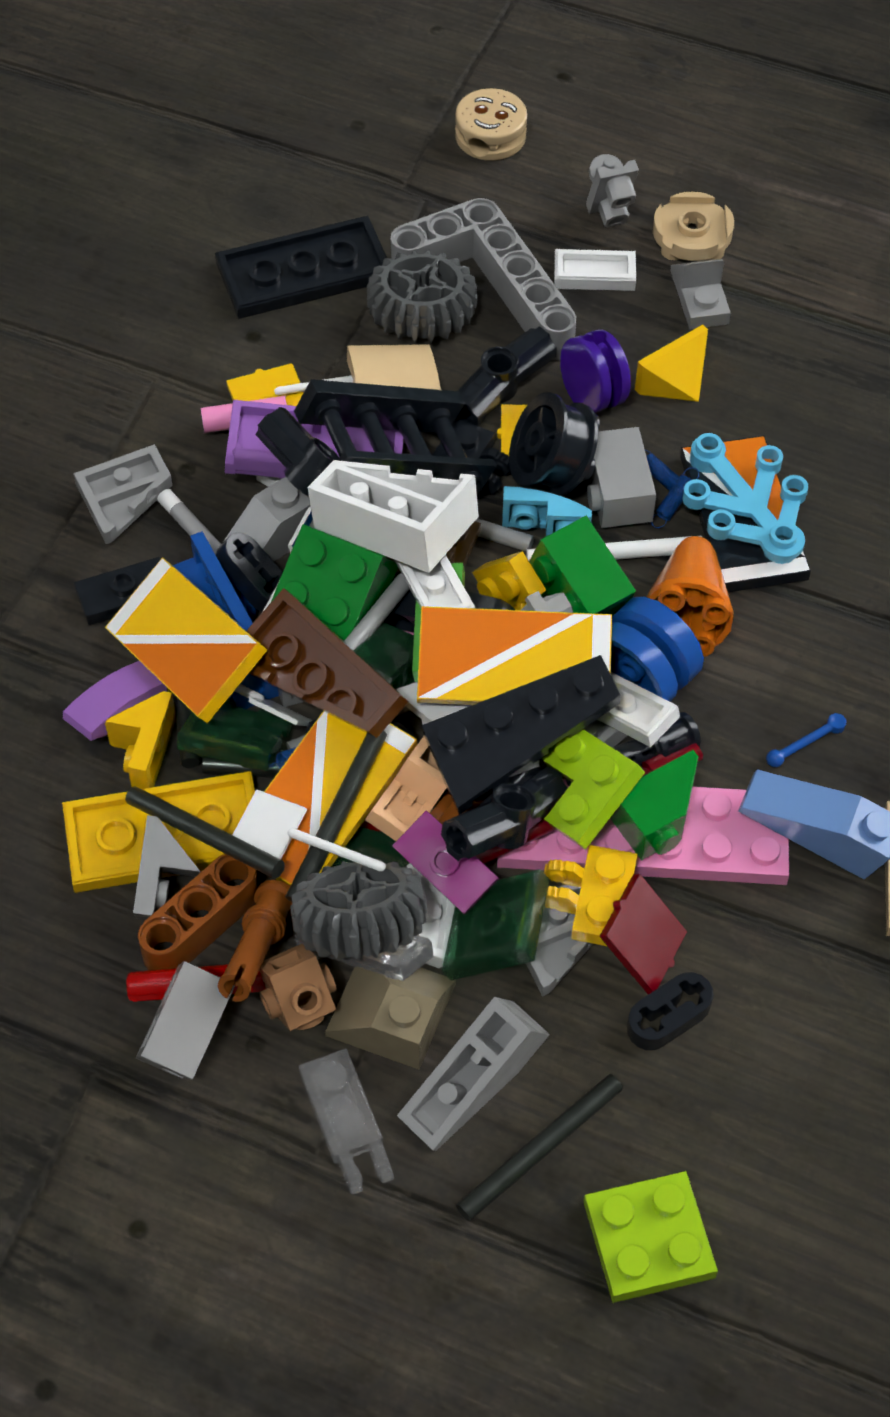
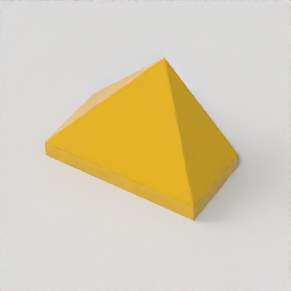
M702 324L638 361L635 391L639 395L699 402L708 329Z

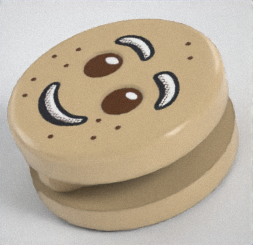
M488 88L469 93L459 102L455 116V137L459 147L465 153L477 159L495 161L513 156L523 147L527 131V109L522 100L516 95L505 90Z

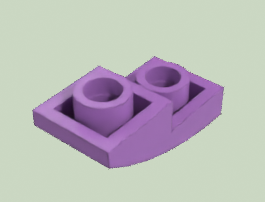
M137 661L111 673L83 692L63 711V719L90 741L107 736L105 726L107 719L162 691L167 692V687L140 661Z

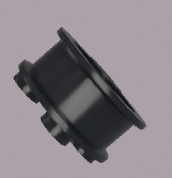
M544 392L536 396L522 412L512 435L509 449V466L513 479L518 484L526 487L541 484L546 492L559 496L571 493L582 481H587L594 472V455L597 448L600 426L599 416L594 413L590 406L583 403L566 405L559 395L551 392Z

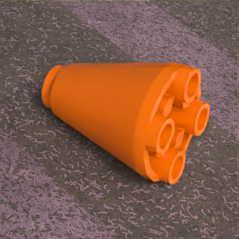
M687 537L675 548L646 597L661 602L677 613L691 628L700 643L703 656L705 657L712 654L715 646L722 643L731 632L734 611L712 544L703 537Z

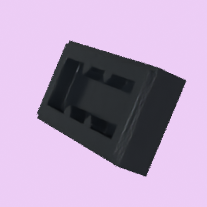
M160 557L74 582L88 626L112 619L161 560Z

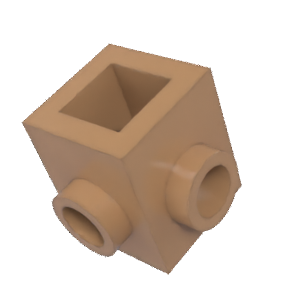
M303 943L263 961L259 971L266 989L260 991L259 994L271 1020L278 1018L290 1031L294 1029L305 1030L318 1025L324 1020V1015L336 1010L330 994L337 990L333 976L325 963L319 965L316 955L310 950H305Z

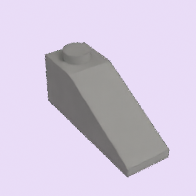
M494 997L397 1116L433 1151H437L520 1072L550 1034L514 1001Z

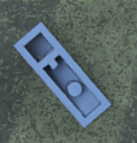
M756 770L753 773L738 812L862 879H866L890 859V811L859 795L761 770Z

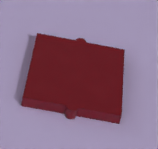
M634 874L620 899L613 902L614 910L599 937L644 991L650 994L658 989L668 968L674 966L675 961L673 958L687 931L642 875Z

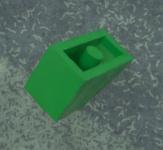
M694 750L641 777L610 818L635 853L638 854L641 861L655 853L662 855L671 851L682 839L699 758Z

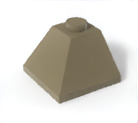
M379 953L378 958L372 955L362 956L353 969L325 1031V1035L420 1070L454 990L456 980Z

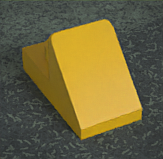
M162 691L110 717L105 722L109 744L113 747L127 749L124 756L123 770L125 773H129L131 787L136 786L140 789H145L155 785L176 722L172 692Z

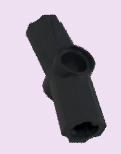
M540 326L536 329L530 328L505 347L495 346L487 349L481 356V366L458 390L465 404L456 419L459 418L479 426L499 403L512 399L517 392V385L556 357L557 347L552 342L550 334Z
M277 408L272 413L267 414L257 425L258 431L255 435L286 467L284 474L287 479L307 496H309L307 487L333 460H339L340 458L326 443L312 437L286 408Z
M549 766L543 770H534L517 784L505 783L497 786L493 790L491 801L444 821L441 836L445 841L447 852L457 861L465 858L470 859L496 846L504 849H517L523 846L527 841L529 830L548 815L568 789L562 779V773Z

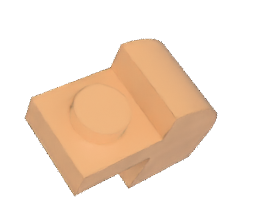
M424 736L365 819L395 841L426 810L430 813L447 789Z

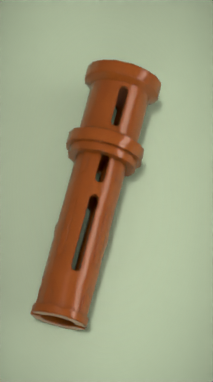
M266 880L261 883L254 894L255 905L248 908L242 918L244 933L224 974L218 981L219 992L226 999H228L234 985L238 986L232 1001L239 1002L247 999L270 946L279 942L286 932L287 923L285 919L292 916L290 908L292 902L285 898L290 885L283 881Z

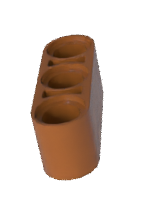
M224 853L145 920L139 929L138 939L147 970L174 969L184 961L190 963L238 921L247 909L255 904L254 894L258 888L256 869ZM234 879L244 880L242 884L236 886L226 884ZM199 910L209 912L207 915L200 918H194L190 916L192 913ZM162 942L173 943L171 947L165 950L153 949L154 946Z

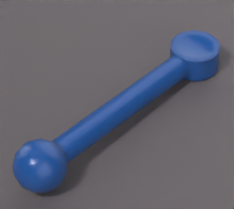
M838 713L831 714L827 724L781 750H770L766 755L768 765L775 768L780 767L786 757L828 733H842L847 723L846 718Z

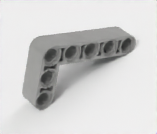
M485 198L472 199L400 225L391 233V259L394 260L397 253L410 255L414 250L417 253H426L430 250L433 255L446 253L448 260L458 258L460 262L473 258L525 332L530 328L536 329L540 326L550 334L552 342L557 347L556 357L552 360H560L564 343L568 339L575 337L577 318L575 312L493 201Z

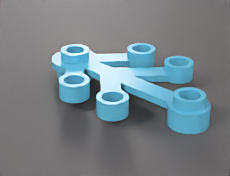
M704 433L696 438L691 445L690 452L692 467L703 473L714 472L733 496L712 492L705 481L694 479L688 481L684 486L683 503L688 508L694 510L703 508L715 510L709 515L707 532L712 538L716 540H726L729 538L760 545L764 555L775 563L785 564L793 561L802 553L805 545V536L795 523L799 506L805 501L807 496L808 482L798 475H790L784 478L780 490V497L784 502L779 519L777 520L767 508L774 476L780 471L782 466V451L770 445L763 446L758 450L755 462L758 472L752 490L725 457L726 447L719 436L713 433ZM763 459H772L775 462H766ZM795 488L798 489L800 492H792L789 489ZM691 493H700L702 496L696 497L691 495ZM733 514L752 518L758 526L735 523ZM715 523H724L727 526L719 527Z

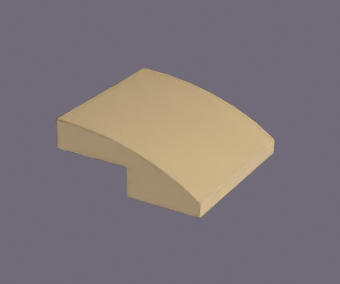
M430 344L347 346V363L353 383L441 390Z

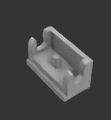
M185 961L179 964L135 1059L183 1079L185 1077L193 1080L235 985L228 999H226L218 989L220 977Z

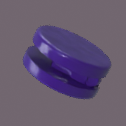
M598 329L588 332L583 336L572 337L564 343L560 355V368L565 388L574 403L586 404L593 409L594 413H598L606 408L619 406L627 400L631 388L629 364L621 345L611 333Z

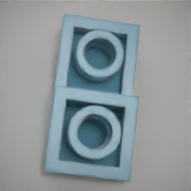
M504 486L502 526L516 527L519 529L544 528L546 529V536L586 515L590 521L592 520L591 509L568 498L535 489Z

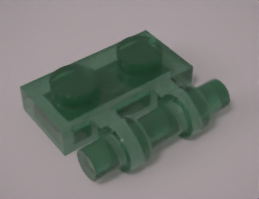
M226 700L208 723L191 712L178 733L177 749L194 753L204 758H215L239 764L249 769L268 771L269 765L272 764L282 746V738L289 737L292 723L262 708L257 712L236 707L235 701Z

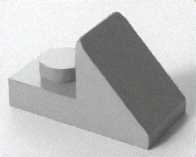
M723 259L671 265L670 271L689 329H695L702 324L705 327L729 324L731 312L721 285L724 266Z
M147 815L133 910L136 919L147 920L168 901L170 881L162 880V873L193 877L200 873V870L157 816Z

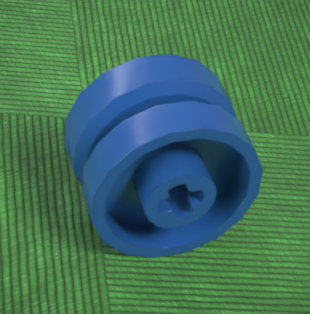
M633 597L612 616V673L671 702L676 696L677 690L685 687L702 670L704 656L699 641L691 628L677 613L661 602L648 597Z

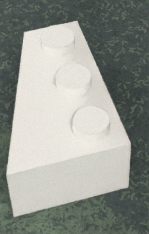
M333 460L307 487L314 529L428 573L479 517L475 475L460 474L459 480L433 478L432 470L418 469L416 476L391 473L390 466Z

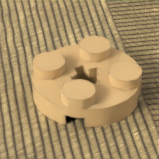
M701 192L678 193L670 197V203L663 207L660 204L655 211L653 223L654 239L661 247V254L669 260L701 261L721 259L724 256L725 249L731 243L734 229L733 214L726 205L723 210L721 206L715 204V197ZM694 223L698 229L688 228V225Z

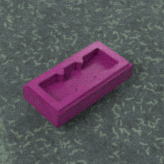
M426 810L392 847L460 912L466 915L499 879L476 856L460 861L447 852L445 841L441 836L442 824Z

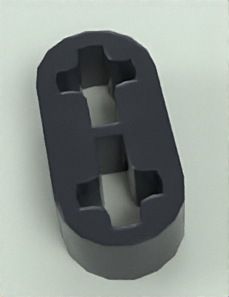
M234 533L216 550V557L228 579L253 607L263 612L273 593H267L264 587L268 586L274 591L283 572L251 536L244 533ZM239 552L243 558L239 560L234 555L235 553Z
M694 972L682 973L638 1001L631 1008L628 1016L627 1035L631 1042L644 1050H657L701 1022L709 1014L713 1001V988L710 982L702 975ZM682 991H685L689 996L695 993L699 994L697 1005L692 1001H686L679 1007H675L680 1002ZM663 1014L665 1015L660 1020L658 1032H655L651 1027L645 1030L641 1029L642 1017L651 1022Z

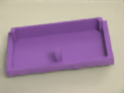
M233 400L225 459V473L276 477L279 479L286 477L284 474L286 467L255 434L258 431L257 425L261 420L279 407L286 408L297 420L294 413L296 406ZM301 424L312 437L320 439L338 454L324 425ZM346 427L356 451L374 452L363 428ZM384 430L394 453L402 454L403 436L401 432Z

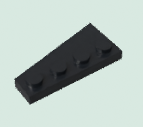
M599 655L423 724L424 737L458 814L460 815L472 807L473 801L490 789L493 791L497 786L508 782L510 775L530 761L534 764L547 755L549 748L566 736L571 738L620 704V693L602 656Z

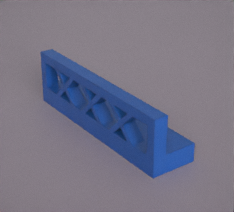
M203 531L191 535L193 558L173 566L247 631L253 622ZM250 674L240 683L262 694L265 699L279 696L278 688ZM235 691L229 697L236 712L255 706L248 702L249 698Z

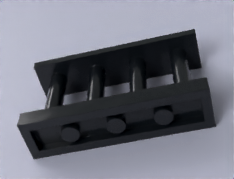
M311 379L294 410L299 424L324 425L340 457L338 461L390 466L391 473L416 476L418 469L432 470L433 478L459 480L460 474L475 475L477 496L497 467L494 459L467 457L452 427L453 422L465 404L459 391ZM346 427L363 428L374 452L356 451ZM384 430L400 431L411 454L394 453ZM420 432L436 433L448 457L432 456Z

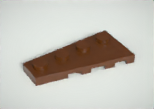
M285 588L281 590L247 630L251 636L267 649V652L248 674L376 738L409 702Z

